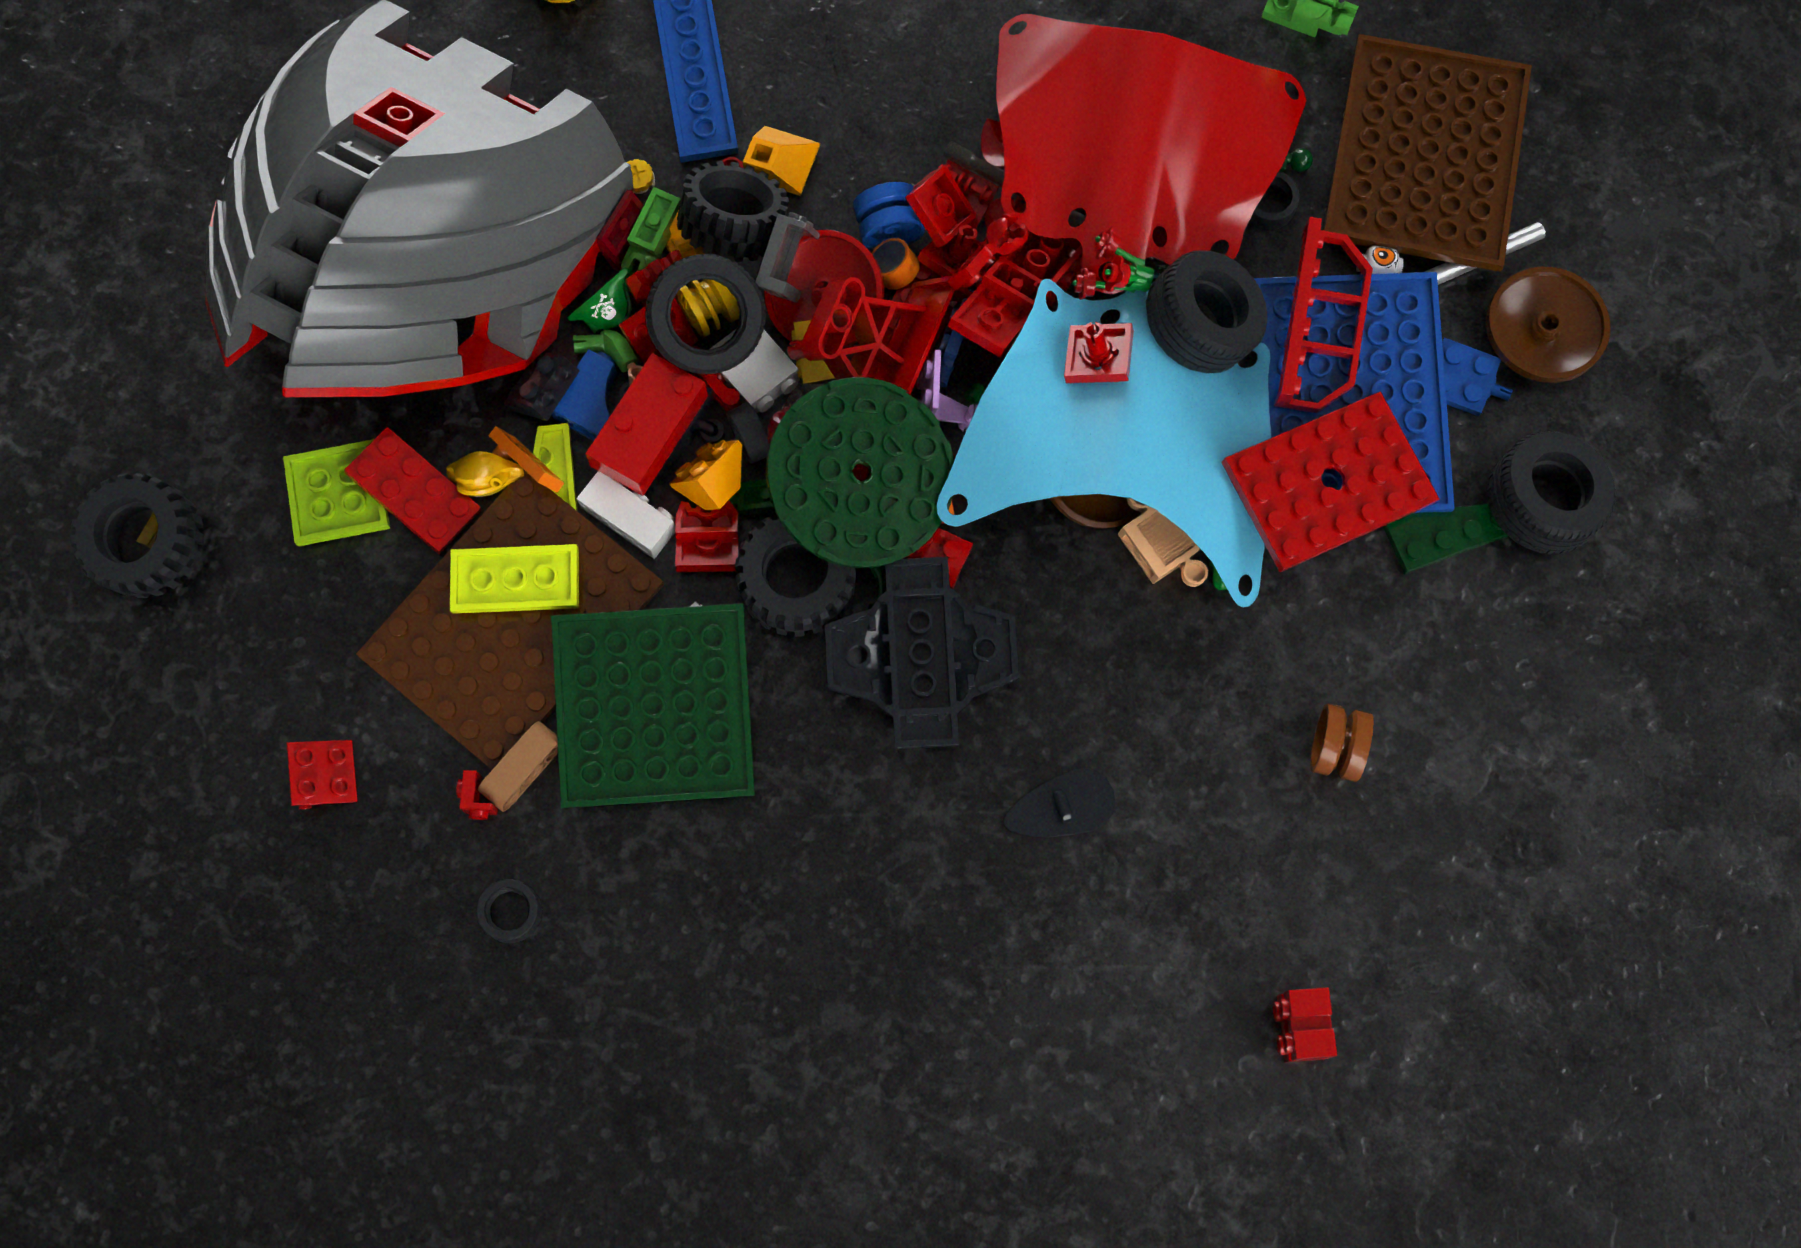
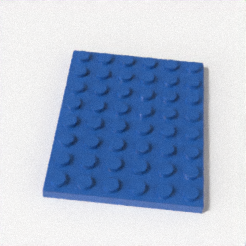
M1437 272L1372 274L1355 385L1350 391L1318 413L1274 406L1278 395L1285 352L1283 347L1288 333L1293 302L1292 292L1296 284V277L1254 278L1262 291L1267 308L1266 332L1261 343L1265 344L1270 350L1268 391L1271 438L1381 391L1440 498L1434 504L1414 513L1452 512L1455 507ZM1363 274L1313 277L1311 288L1360 296ZM1314 300L1313 306H1308L1306 317L1311 318V326L1308 336L1303 335V340L1352 348L1358 307ZM1306 352L1303 366H1298L1297 376L1302 377L1300 392L1292 398L1318 403L1347 383L1350 359ZM1333 469L1324 470L1321 476L1323 484L1336 490L1341 489L1343 479L1339 472Z

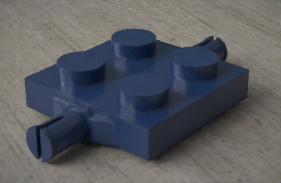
M963 298L960 307L967 300V298ZM956 306L953 307L943 333L944 336L938 347V350H941V387H947L951 372L955 368L953 363L963 339V335L948 327L950 318L960 308Z

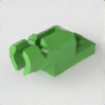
M1268 0L1261 18L1312 37L1316 36L1318 29L1336 35L1343 34L1347 36L1359 6L1347 1L1339 3L1338 0Z
M653 187L627 238L630 247L622 261L620 271L628 267L630 275L636 272L634 264L636 260L640 262L637 269L639 271L646 268L649 263L657 258L661 259L662 253L671 237L669 228L679 210L681 198Z

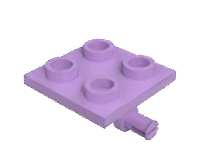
M935 350L931 358L925 360L923 371H920L917 378V389L921 390V400L917 401L921 404L924 403L938 421L958 423L959 429L962 431L965 429L966 431L978 405L974 407V404L967 407L939 393L941 350Z

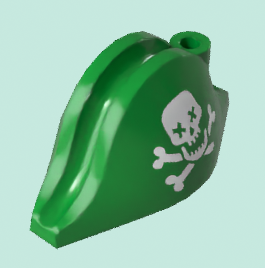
M628 267L623 268L590 299L571 313L567 319L569 321L583 320L594 334H597L602 329L619 327V324L629 318L632 311V301L625 280L630 275Z

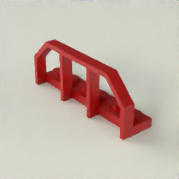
M1309 217L1301 239H1303L1296 284L1292 292L1293 302L1288 333L1283 347L1285 352L1278 395L1274 406L1312 413H1318L1350 391L1355 385L1373 271L1371 265L1347 234L1321 230L1322 218ZM1324 242L1341 245L1363 274L1360 296L1311 288L1312 278H1317L1321 259H1316L1317 248L1322 249ZM1314 300L1358 307L1352 348L1303 340V335L1308 336L1311 318L1306 316L1308 306L1312 307ZM1306 352L1350 359L1347 383L1318 403L1292 398L1300 392L1302 377L1297 376L1298 366H1303Z

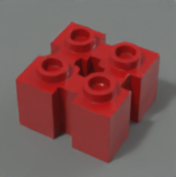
M1329 987L1288 990L1284 994L1277 995V1002H1273V1016L1275 1022H1281L1282 1035H1277L1276 1043L1278 1054L1283 1055L1284 1063L1325 1060L1336 1057L1337 1049L1334 1028L1332 1029L1331 1024L1332 1009Z

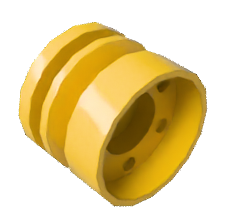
M702 279V282L698 280L690 281L687 283L688 287L686 285L683 286L676 294V300L689 324L702 338L710 335V329L706 321L717 331L721 329L718 314L721 313L729 323H732L739 319L740 313L736 298L730 290L719 282Z

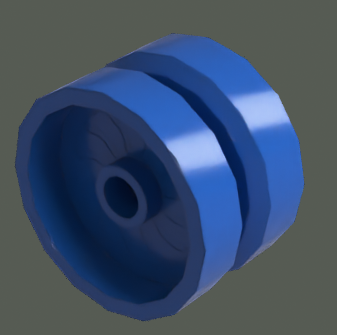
M905 182L878 184L860 193L853 201L856 221L860 224L859 234L861 242L869 250L873 251L877 245L890 238H900L907 245H911L925 233V227L905 198L914 189L912 184Z

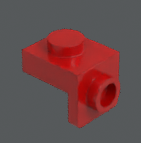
M463 770V779L458 780L456 790L457 798H461L460 809L464 813L469 814L468 818L476 820H487L488 815H498V808L494 804L480 803L481 793L478 792V788L483 777L475 770Z

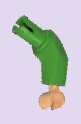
M603 329V331H600V334L573 335L575 355L584 354L588 349L595 353L603 352L609 355L621 372L628 371L629 386L643 367L638 365L640 362L628 340L617 331Z

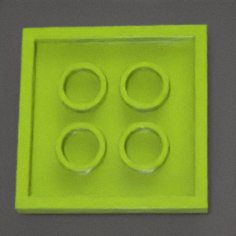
M374 439L283 456L294 542L297 546L390 529L388 510L344 473V469Z

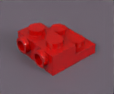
M945 165L927 174L905 197L938 248L946 245L958 234L961 226L968 225L977 216Z

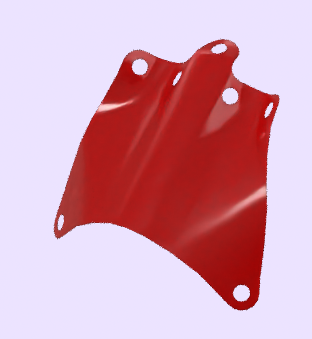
M1033 14L1018 15L1005 23L999 32L996 101L1004 146L1005 175L1001 192L1003 211L1018 215L1019 219L1015 223L1018 225L1024 223L1027 225L1028 231L1037 236L1053 239L1072 238L1079 241L1083 248L1081 267L1082 269L1088 268V272H1095L1096 281H1102L1098 275L1100 266L1103 263L1114 261L1115 256H1117L1114 253L1109 260L1103 256L1099 260L1095 258L1097 255L1096 249L1093 247L1096 241L1095 238L1102 231L1107 233L1110 227L1115 228L1113 234L1121 238L1118 247L1143 260L1155 257L1171 265L1185 253L1210 251L1213 244L1219 240L1228 242L1229 249L1225 255L1234 260L1239 252L1245 228L1256 206L1284 164L1301 114L1306 105L1305 92L1298 80L1287 72L1255 65L1164 33L1068 22ZM1020 21L1027 23V27L1021 33L1016 35L1009 34L1008 31L1013 24ZM1286 82H1291L1297 88L1299 93L1297 100L1292 99L1285 89ZM1016 192L1020 193L1026 202V208L1022 213H1017L1011 205L1012 194ZM1077 208H1083L1086 212L1084 222L1077 227H1071L1068 223L1070 214ZM1157 226L1163 227L1167 233V242L1163 247H1158L1153 241V231ZM1124 259V262H1123V263H1127L1128 265H1132V263H1130L1129 261H1127V260ZM1095 288V291L1107 294H1116L1124 291L1114 289L1113 292H1107L1105 289Z

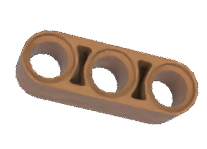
M541 721L535 722L485 777L478 788V792L502 812L508 810L558 754L557 734Z

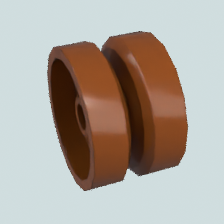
M1326 703L1319 716L1314 734L1310 770L1313 773L1328 776L1337 765V772L1341 779L1354 782L1360 780L1367 763L1372 742L1373 714L1355 709L1347 718L1345 709L1342 706Z

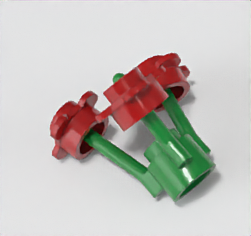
M1110 227L1107 233L1102 231L1095 238L1096 241L1093 246L1096 249L1097 255L1095 258L1097 260L1102 256L1109 260L1114 253L1117 254L1114 261L1104 266L1102 277L1106 282L1096 281V273L1088 272V268L1081 269L1080 274L1075 275V280L1072 283L1074 292L1079 293L1080 300L1086 297H1093L1095 288L1105 289L1107 292H1113L1116 289L1134 293L1136 290L1147 292L1152 284L1154 277L1153 268L1146 267L1145 260L1134 257L1118 247L1121 238L1113 234L1115 230L1113 227ZM1124 259L1127 260V261H1129L1130 263H1132V265H1128L1127 263H1123V262H1124Z

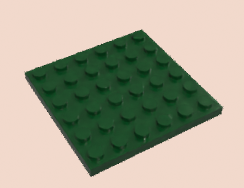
M744 604L551 616L561 808L755 795Z

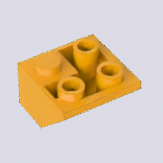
M764 126L752 137L743 160V167L745 169L747 165L755 167L754 172L758 174L764 171L769 174L768 180L776 179L780 183L779 188H784L786 192L801 196L820 148V143Z
M722 440L714 444L710 442L704 444L696 451L697 457L691 463H685L675 472L677 477L669 483L670 486L704 510L720 509L741 487L742 444L739 440L727 442Z

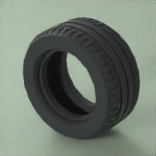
M698 254L682 258L671 264L658 276L648 294L645 313L647 329L651 340L668 361L686 371L698 374H716L730 370L750 356L762 337L766 313L761 290H759V286L750 273L738 265V263L728 258L713 254ZM698 279L715 280L726 286L736 298L740 312L738 327L731 339L722 346L709 350L695 349L682 342L674 331L670 318L672 301L679 289L690 281Z

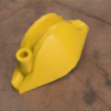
M485 451L472 452L446 468L447 476L456 483L457 491L461 494L475 497L493 495L524 476L523 468L519 464Z

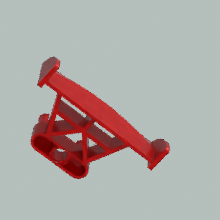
M951 276L913 282L907 299L903 303L865 296V287L860 279L856 277L834 280L828 283L826 287L813 290L816 294H811V301L817 307L803 340L791 341L789 344L792 347H787V353L793 360L804 358L811 362L824 360L836 380L853 377L866 378L872 362L875 360L878 362V366L872 377L873 379L897 385L911 395L950 301L961 302L963 298L968 299L972 292L963 285L954 290L947 282ZM894 313L900 314L885 346L881 342ZM853 327L859 345L843 348L850 329ZM854 353L850 362L846 355Z

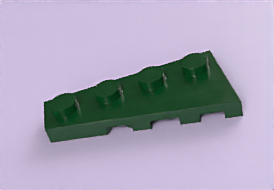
M1489 504L1455 507L1452 512L1412 513L1383 526L1404 574L1508 536L1494 519Z

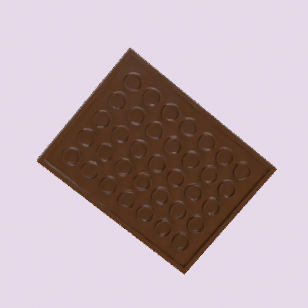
M1358 34L1323 230L1347 234L1356 245L1388 247L1396 249L1398 253L1501 272L1505 263L1532 65Z
M524 469V476L509 484L451 549L577 544L579 547V608L453 614L450 611V549L356 653L358 657L491 770L535 722L541 721L544 723L556 709L551 616L643 610L665 585L658 576L551 489L538 483Z

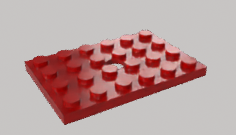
M1381 391L1230 455L1221 462L1279 572L1432 505L1440 499ZM1333 469L1339 472L1343 479L1341 489L1336 490L1323 484L1321 476L1324 470Z

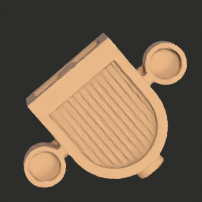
M1127 498L1129 506L1139 511L1141 515L1123 526L1118 536L1152 584H1155L1179 567L1181 569V578L1186 585L1190 587L1201 585L1208 576L1207 566L1199 560H1190L1200 548L1182 529L1160 512L1131 498Z

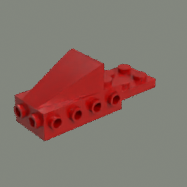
M1028 231V238L1023 246L1010 255H998L991 268L987 272L984 271L975 286L977 289L950 318L948 327L1001 358L1019 336L1033 308L1040 282L1044 279H1050L1061 289L1067 291L1075 278L1074 274H1080L1083 251L1080 242L1072 238L1053 239L1037 236ZM1048 291L1046 303L1047 306L1053 307L1058 300L1054 292Z

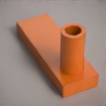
M497 426L488 435L498 444L492 454L507 460L513 458L538 483L556 493L564 485V482L515 436Z

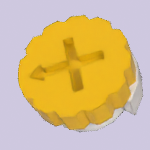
M639 159L628 161L627 163L631 166L633 176V193L642 194L648 191L649 188L653 189L655 186V176L650 164Z

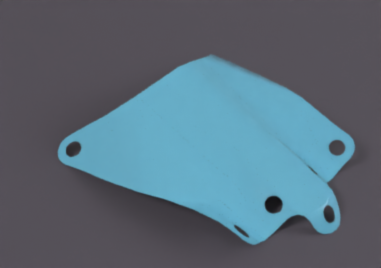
M1044 279L1040 282L1033 308L1019 336L983 393L966 430L948 478L938 497L936 507L939 518L945 524L956 527L978 520L1012 505L1058 496L1104 494L1131 498L1157 510L1182 529L1212 561L1236 604L1243 608L1249 607L1254 603L1259 593L1265 544L1221 462L1230 455L1271 438L1268 391L1269 348L1265 344L1259 343L1253 349L1258 355L1257 362L1249 368H1242L1236 363L1232 368L1221 373H1202L1190 370L1169 357L1155 340L1147 320L1146 300L1148 291L1136 290L1134 293L1126 291L1118 297L1106 300H1080L1065 293L1052 280ZM1048 291L1054 292L1057 297L1058 308L1055 312H1052L1047 306L1046 294ZM1110 309L1118 310L1120 318L1116 323H1132L1134 330L1129 381L1066 383L1064 371L1070 325H1086L1090 322L1093 324L1099 322L1101 324L1100 318L1104 312ZM956 494L965 496L968 503L967 509L960 515H953L947 509L948 500ZM1243 575L1250 576L1252 580V590L1247 596L1241 595L1238 588L1239 580Z

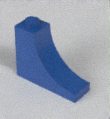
M588 349L576 367L580 370L553 411L552 416L559 423H568L570 429L594 441L610 417V393L618 373L614 361L609 355L603 352L597 354Z

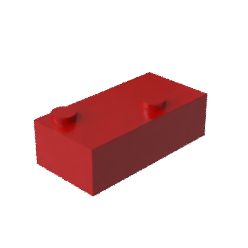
M652 353L585 453L590 467L644 496L707 399L708 392L705 381Z

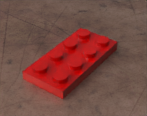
M388 427L344 469V473L438 554L481 511V507L468 495L459 493L454 483Z

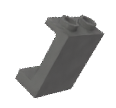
M789 212L788 217L781 214L777 215L755 281L759 288L765 292L798 303L801 291L787 283V279L801 237L805 235L819 239L820 233L813 228L814 224L807 221L806 217L793 212Z

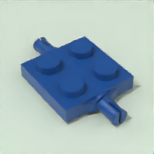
M1443 338L1447 405L1480 416L1486 400L1491 395L1507 402L1509 401L1513 389L1496 384V373L1501 362L1499 357Z

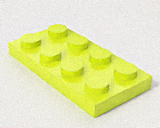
M577 544L451 549L450 611L453 614L579 608V547Z

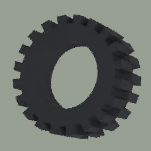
M715 161L714 167L709 163L701 164V169L695 167L685 177L677 217L678 230H682L681 236L685 240L691 239V246L695 249L700 246L703 247L704 254H712L714 252L725 258L727 256L734 257L735 262H743L744 257H748L750 262L757 261L759 255L764 257L777 215L786 216L789 198L786 197L787 192L784 188H779L780 183L776 179L768 180L769 174L764 171L758 174L754 172L755 167L749 165L745 169L739 167L737 162H731L730 166H725L723 161Z

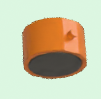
M900 238L887 239L877 245L872 252L882 271L884 287L889 290H898L907 286L914 280L919 271L920 264L917 256L907 243Z

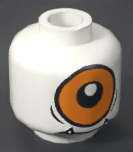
M1373 245L1367 249L1365 254H1362L1373 268L1372 274L1402 273L1403 258L1399 257L1396 249Z

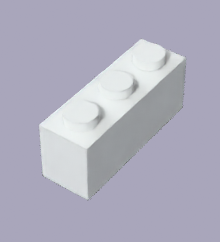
M598 471L576 498L581 509L655 559L675 534V524L672 521L674 517L662 507L655 509L649 505V499L645 495L642 496L635 491H629L623 487L624 485Z

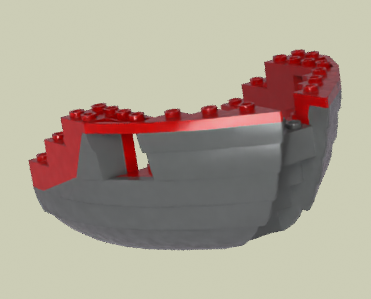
M387 0L372 2L356 10L341 21L336 20L319 31L280 69L269 89L263 94L227 155L225 176L217 194L205 239V304L224 365L229 367L267 337L269 332L291 344L289 362L285 365L283 376V397H384L463 386L525 370L557 339L561 311L592 283L597 254L600 252L597 237L627 189L633 191L631 166L625 162L612 131L595 104L568 89H565L541 109L511 95L510 87L514 63L462 37L437 55L432 56L407 43L410 11ZM476 315L473 334L458 347L457 322L452 319Z

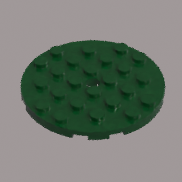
M853 377L834 380L802 396L791 406L776 427L770 441L766 460V481L769 497L777 517L787 532L797 543L815 556L840 566L852 568L879 567L891 564L914 553L933 536L942 521L937 514L936 504L954 463L951 445L946 440L939 426L940 422L924 403L921 404L913 396L906 393L905 389L873 378ZM861 464L867 467L869 477L866 481L860 482V480L855 478L852 472L855 465ZM950 497L947 503L948 510L951 505L952 497Z

